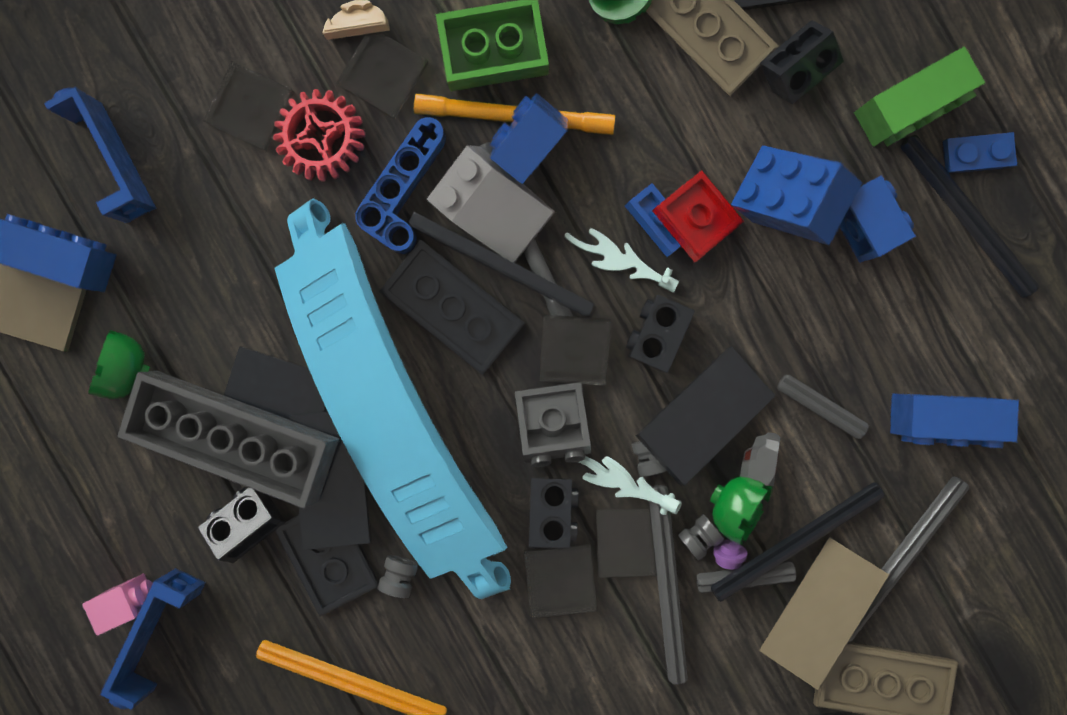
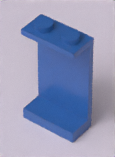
M74 87L59 90L54 94L53 99L44 103L49 111L75 124L83 119L85 120L121 190L96 202L102 215L129 223L156 209L100 101Z
M177 568L153 582L100 694L109 699L110 704L120 709L132 710L155 690L157 683L134 673L166 603L180 609L200 595L206 582Z

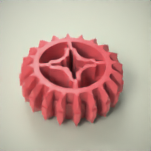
M318 89L313 90L312 99H309L305 92H301L300 98L302 102L299 104L294 99H289V105L292 107L290 112L283 108L280 109V114L286 119L285 121H275L274 124L275 127L283 131L273 135V139L276 142L282 143L276 148V152L279 155H286L282 161L284 165L288 167L294 164L292 172L296 175H300L305 170L304 174L307 180H312L316 171L321 182L326 181L327 171H329L334 179L339 178L337 168L341 167L345 172H349L351 169L345 162L348 159L356 163L359 161L358 156L353 153V150H364V145L356 141V139L365 137V131L356 128L363 123V120L360 116H353L356 108L352 104L345 107V97L339 96L334 101V93L328 90L323 99ZM316 111L335 113L342 118V121L337 123L334 121L321 122ZM305 117L306 128L303 132L297 134L295 139L297 126ZM316 125L326 133V135H323V146L313 138V136H316L314 133L318 131ZM345 132L343 145L334 155L333 143L336 139L342 137V133ZM302 148L306 150L318 149L323 161L304 159L297 150Z

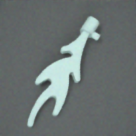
M592 228L589 229V234L599 241L598 245L586 244L575 239L569 233H565V238L580 249L604 256L605 259L603 261H593V267L606 271H622L634 267L637 269V272L630 275L629 278L631 280H653L659 283L658 286L674 292L679 281L670 277L672 269L666 268L663 276L658 274L637 257L628 243L624 244L626 254H622L609 238Z
M586 456L584 460L579 462L597 474L585 473L582 476L584 480L599 486L619 487L621 490L615 494L616 497H634L660 504V514L666 515L667 511L677 514L680 510L682 502L676 500L673 493L665 496L658 493L643 477H640L636 484L628 471L609 457H605L602 460L608 469Z

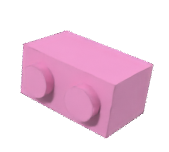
M145 574L117 585L82 604L96 636L138 616L153 584L150 580L146 579Z

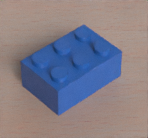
M762 145L731 206L753 223L830 245L862 182L842 163Z
M10 214L6 215L5 220L0 219L1 264L76 288L105 292L117 255L105 251L106 244Z
M892 393L890 433L902 435L901 441L912 442L913 444L934 445L935 439V443H944L950 446H969V444L981 445V447L1003 448L1004 442H1017L1019 400Z

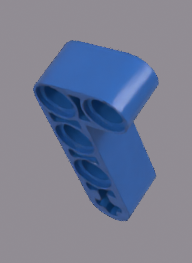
M432 117L422 118L414 125L355 213L357 225L362 230L399 254H406L413 250L417 243V235L409 224L400 219L397 214L446 142V135L442 125ZM434 130L437 138L435 140L429 138L425 142L423 133L425 131L431 133ZM417 144L420 149L423 146L427 154L423 155V153L414 145ZM416 156L419 158V165L415 170L406 171L402 168V163L406 157ZM390 183H396L400 186L398 196L393 199L384 197V189ZM372 210L379 211L381 214L380 222L373 227L366 226V214ZM399 229H405L409 233L408 241L402 246H396L392 242L394 232Z

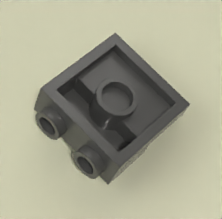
M581 382L515 391L525 463L531 462L532 467H545L552 464L551 459L565 457V462L574 463L584 460L585 454H591V443Z

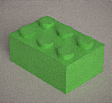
M516 0L436 14L446 78L450 91L548 75L549 62L538 0Z
M964 46L873 97L856 110L854 114L873 147L883 141L886 147L913 131L920 129L976 97L977 95L974 90L983 85L985 81Z

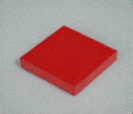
M702 170L652 210L694 262L702 258L744 222Z

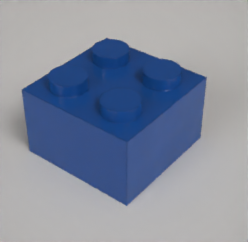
M538 93L532 99H529L527 96L524 97L514 110V115L512 116L514 121L510 126L504 122L492 137L493 140L490 143V146L493 147L490 159L521 184L526 181L567 131L568 119Z
M882 175L860 186L839 226L859 263L880 257L916 237L912 230L914 224L907 212L901 211L895 200L897 194L893 185L889 181H885Z

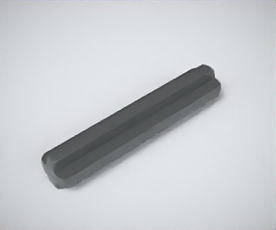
M784 375L777 386L779 391L855 438L861 439L866 434L869 428L868 423L791 375Z
M792 562L781 563L744 588L794 582L796 580L794 564ZM737 569L697 574L696 582L699 592H712V585Z

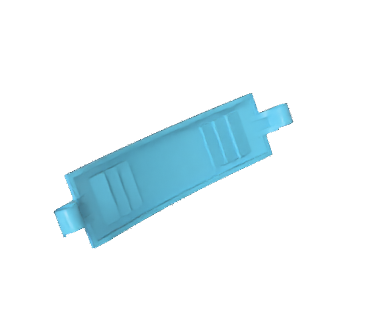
M315 198L309 200L289 214L287 218L295 253L288 260L277 266L275 272L292 327L307 366L349 455L391 526L430 579L454 571L478 599H484L509 590L511 577L507 567L501 562L486 559V557L507 549V546L497 526L467 483L427 414L390 337L368 282L356 244L346 224H340L324 235L325 228L330 223L329 211L322 202Z

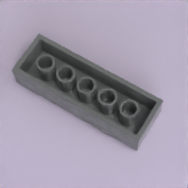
M160 371L137 372L117 435L121 439L302 508H307L319 502L339 441L337 437Z

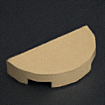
M354 0L340 6L342 10L335 14L331 20L327 19L323 35L327 40L390 31L388 19L380 8L372 5L368 0Z

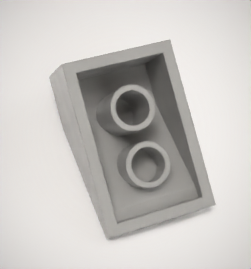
M467 145L427 198L449 220L513 263L519 259L555 213L551 207L527 186L521 184L490 159V154L479 146Z

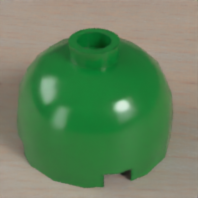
M109 330L88 394L107 399L124 398L131 394L137 372H146L150 368L149 365L144 364L145 352L134 338Z
M742 476L731 479L725 487L719 484L710 499V502L715 504L712 516L719 532L730 541L742 546L743 540L746 541L759 522L764 512L761 502L762 500L769 502L773 486H766L760 481Z

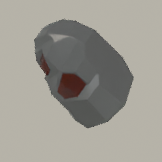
M768 432L766 435L756 437L753 447L744 451L740 476L760 481L766 486L774 487L781 440L778 434Z

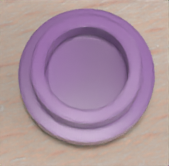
M725 540L717 547L714 546L713 555L720 567L738 569L747 559V550L730 540Z

